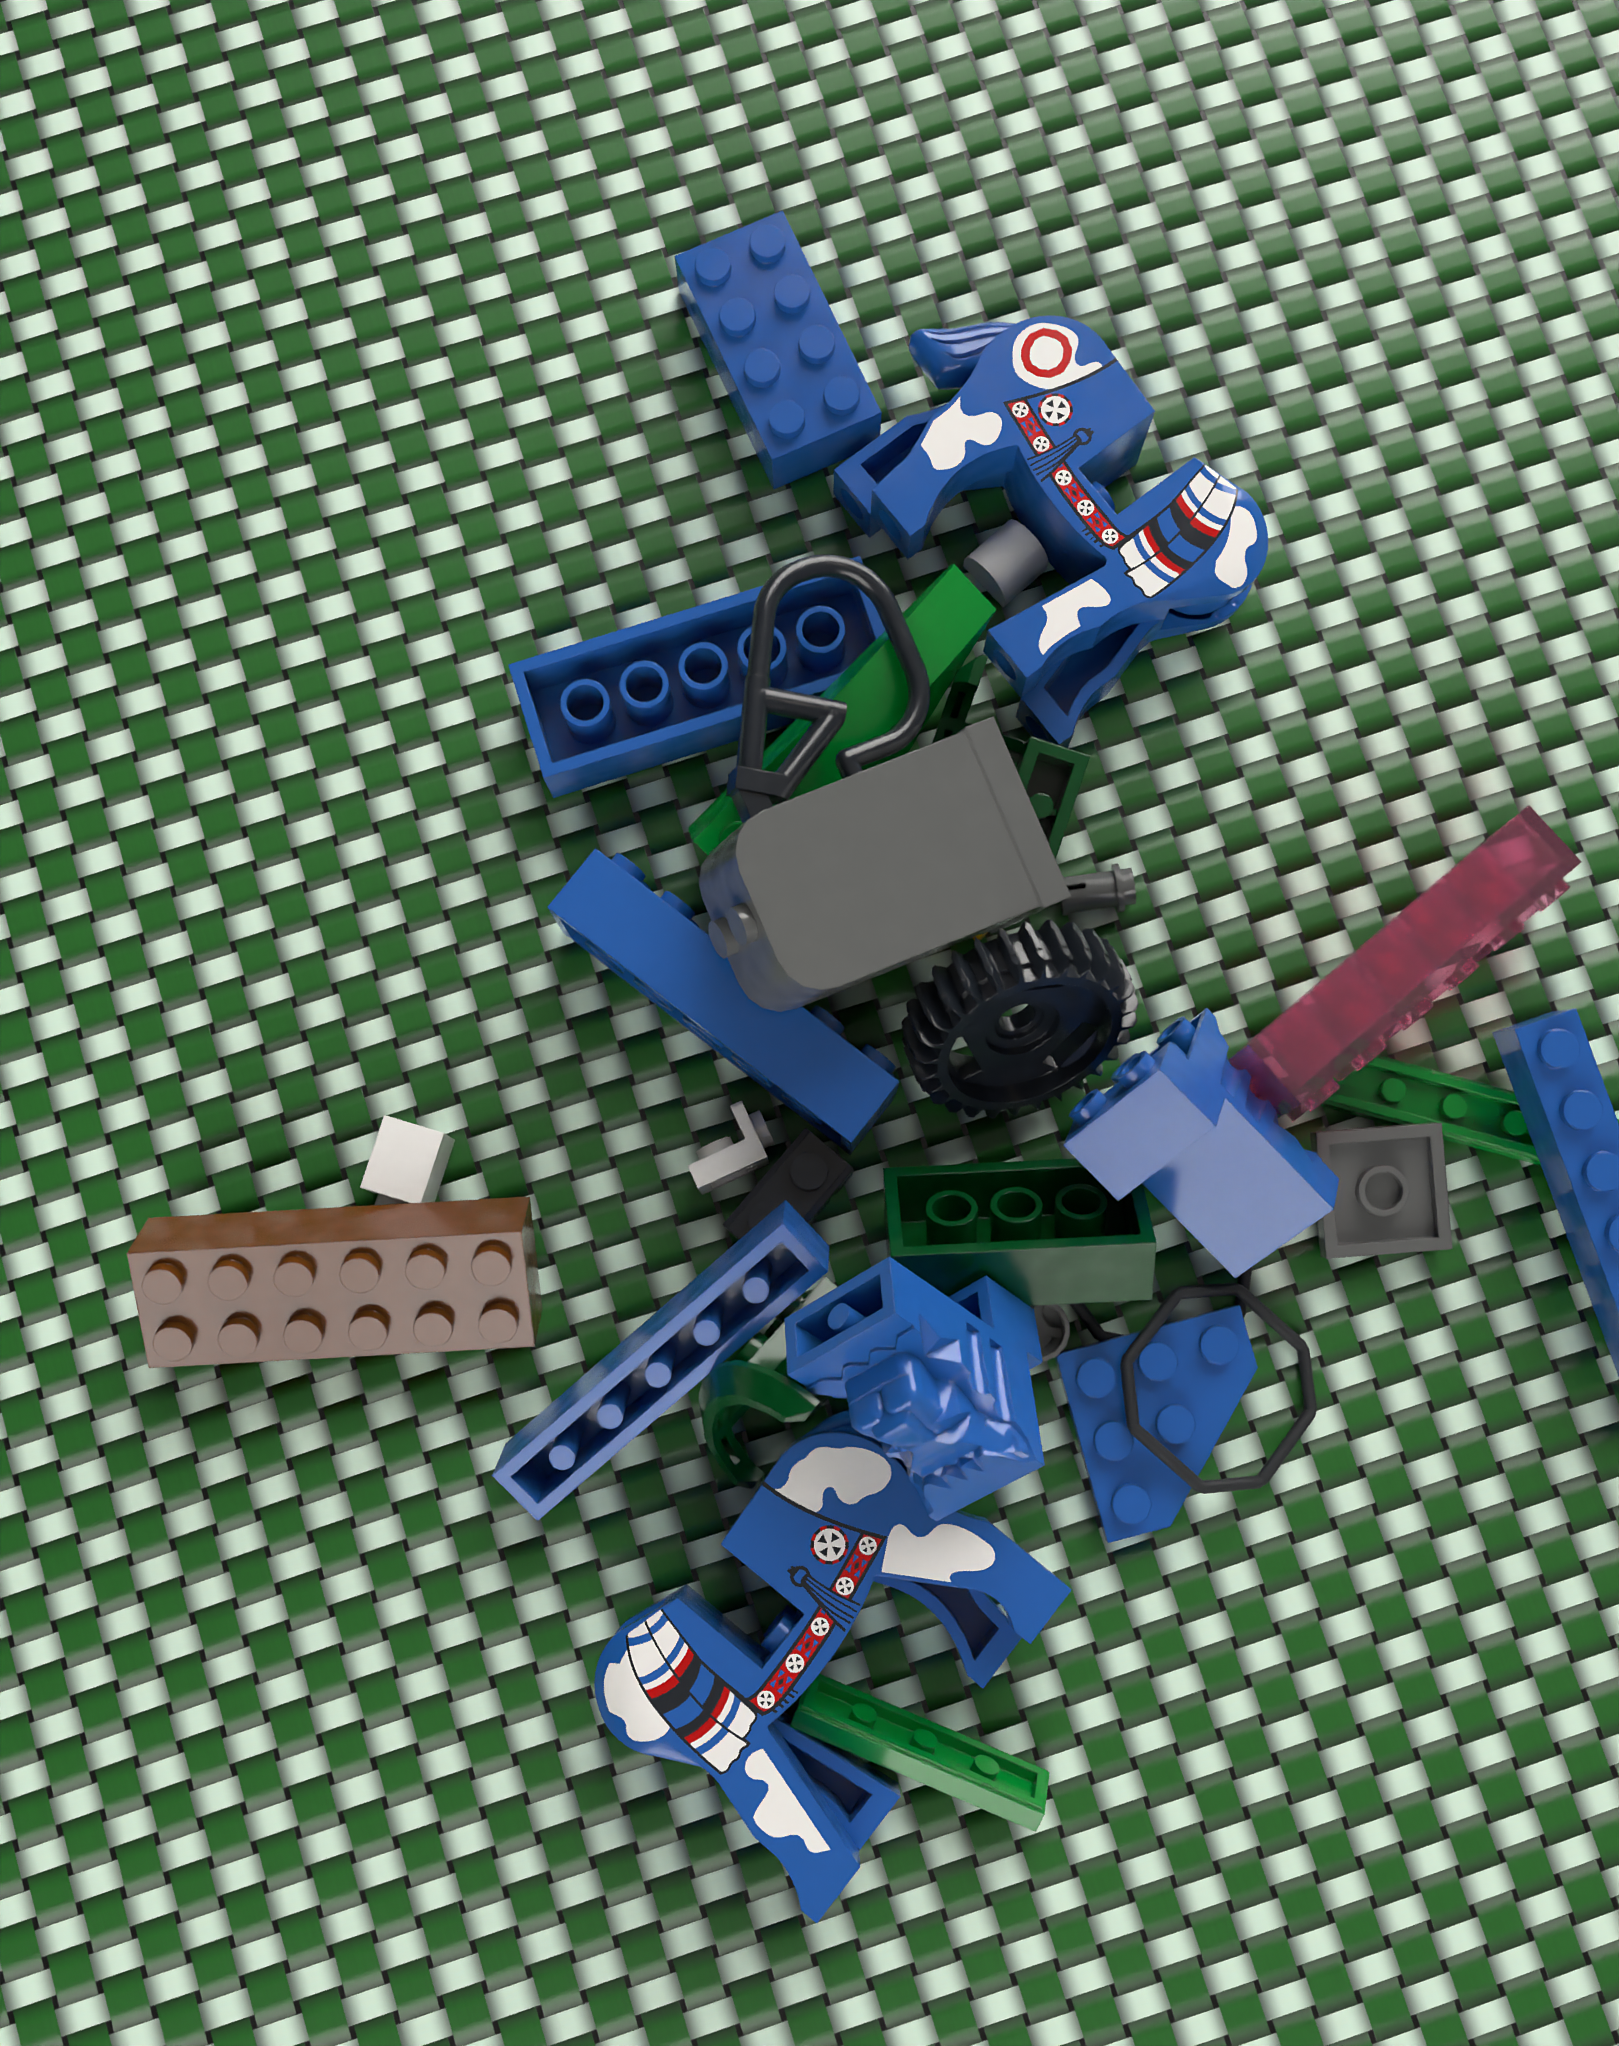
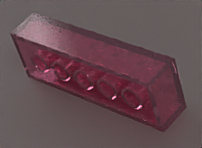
M1528 805L1481 842L1228 1059L1230 1064L1238 1070H1247L1251 1076L1249 1086L1251 1092L1260 1100L1268 1099L1276 1109L1277 1118L1287 1114L1292 1121H1295L1306 1111L1309 1110L1311 1112L1340 1088V1085L1333 1077L1339 1082L1355 1069L1358 1071L1387 1047L1384 1042L1401 1029L1404 1031L1419 1020L1434 1006L1431 1003L1447 989L1450 991L1465 980L1480 966L1477 962L1492 950L1496 951L1525 927L1523 923L1538 910L1540 912L1562 896L1571 887L1563 878L1582 861Z

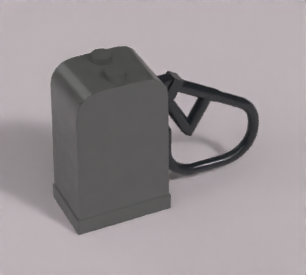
M833 554L813 555L783 566L766 581L757 597L752 618L747 676H745L737 762L736 767L728 774L726 796L732 797L743 824L710 851L701 866L699 877L702 899L712 920L708 924L709 936L716 952L720 957L728 958L739 985L749 999L762 1008L778 1012L797 1009L986 932L992 934L997 932L999 928L1004 929L1072 897L994 716L966 726L953 736L872 768L862 769L861 766L899 752L917 736L929 710L930 682L925 664L901 608L887 584L875 572L860 562ZM815 578H837L856 586L875 606L906 677L908 687L907 706L901 720L890 731L842 749L837 753L835 764L842 778L841 780L788 800L843 726L847 713V704L842 701L770 687V667L776 611L784 595L794 586ZM768 714L813 722L776 772L762 770Z

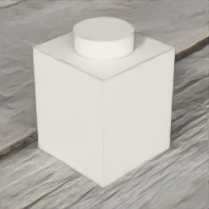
M384 1115L360 1188L378 1194L375 1205L435 1202L455 1140L443 1132Z

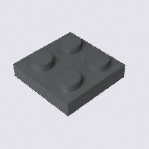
M1431 1122L1310 1132L1311 1151L1316 1152L1328 1168L1339 1178L1334 1210L1317 1221L1320 1257L1332 1259L1452 1249L1442 1123Z

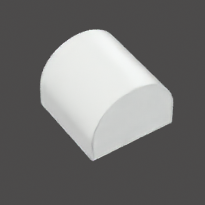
M1011 519L964 559L963 567L1002 607H1005L1047 569L1048 558L1037 538L1024 525Z

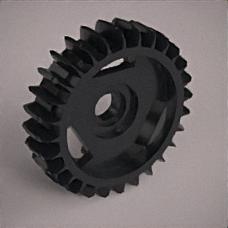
M1050 919L1046 920L1039 930H1034L1026 921L1022 923L1017 933L1007 934L1005 930L999 928L997 938L982 943L975 937V948L965 954L953 950L951 956L953 963L948 967L934 965L932 967L934 981L920 982L916 986L918 998L910 999L906 1003L908 1015L901 1022L904 1035L902 1038L904 1052L917 1083L920 1084L923 1092L930 1095L933 1103L945 1104L948 1111L953 1113L963 1109L968 1117L973 1118L984 1110L987 1116L995 1119L1000 1111L1008 1109L1013 1116L1018 1115L1021 1107L1032 1105L1040 1110L1041 1102L1054 1096L1062 1102V1092L1073 1086L1083 1090L1084 1078L1090 1074L1101 1076L1103 1074L1101 1063L1103 1061L1117 1060L1119 1057L1117 1046L1127 1044L1130 1041L1128 1029L1133 1028L1137 1023L1135 1011L1139 1003L1132 978L1123 960L1119 958L1117 952L1107 939L1098 937L1092 928L1079 930L1074 922H1067L1059 929ZM1028 1004L1024 1009L1015 1014L1001 1016L1015 1006ZM963 1037L973 1056L951 1051L957 1038Z

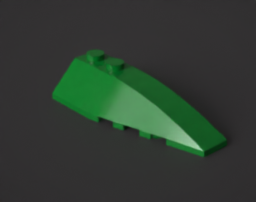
M951 564L903 612L929 677L930 705L925 722L917 736L905 748L893 755L861 766L863 770L905 755L910 751L952 683L957 670L963 665L996 611V608L955 564ZM886 630L819 696L846 702L847 713L845 722L788 800L841 780L842 778L835 764L837 753L842 749L890 731L903 717L908 701L907 681ZM796 719L764 751L762 770L776 772L813 722ZM727 789L688 827L692 840L707 855L743 824L732 797L726 796Z

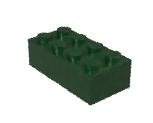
M1076 1158L883 1168L887 1257H891L947 1297L980 1278L988 1276L1029 1306L1152 1300L1157 1242L1142 1183L1117 1201Z

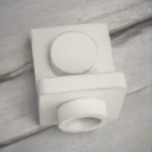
M742 1101L730 1105L744 1140L733 1144L730 1137H725L702 1147L696 1152L699 1160L688 1165V1168L702 1195L769 1164L764 1149L775 1143L759 1110L748 1115Z

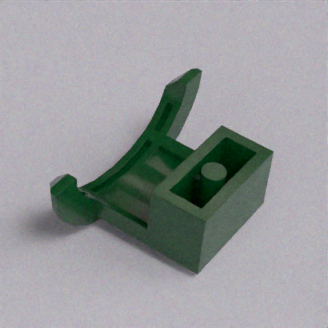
M982 654L957 670L932 744L953 736L966 726L972 725L965 721L979 686L988 656ZM1001 734L1056 860L1090 756L1032 736L1025 742Z
M826 1277L820 1281L810 1294L804 1292L775 1317L776 1320L764 1334L759 1331L735 1360L719 1363L702 1381L699 1403L704 1437L719 1466L736 1486L752 1489L765 1474L748 1457L731 1429L750 1407L766 1412L781 1422L805 1421L809 1415L813 1417L830 1397L828 1395L813 1394L806 1390V1386L788 1376L784 1321L786 1317L837 1288Z

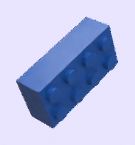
M783 210L674 256L679 293L773 489H777L851 457L880 436L882 412Z

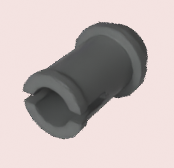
M1118 863L1111 865V871L1068 877L1063 876L1072 896L1061 903L1063 916L1069 915V913L1116 907L1117 912L1120 913L1125 911L1126 905L1136 904V890L1132 869H1120Z

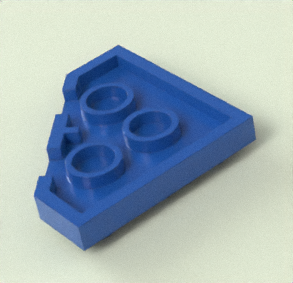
M1233 1305L1162 1324L1133 1363L1140 1425L1197 1476L1201 1472L1258 1368L1240 1305ZM1142 1330L1065 1350L1055 1357L1103 1534L1108 1543L1170 1527L1191 1490V1487L1130 1433L1126 1424L1120 1363L1123 1354Z

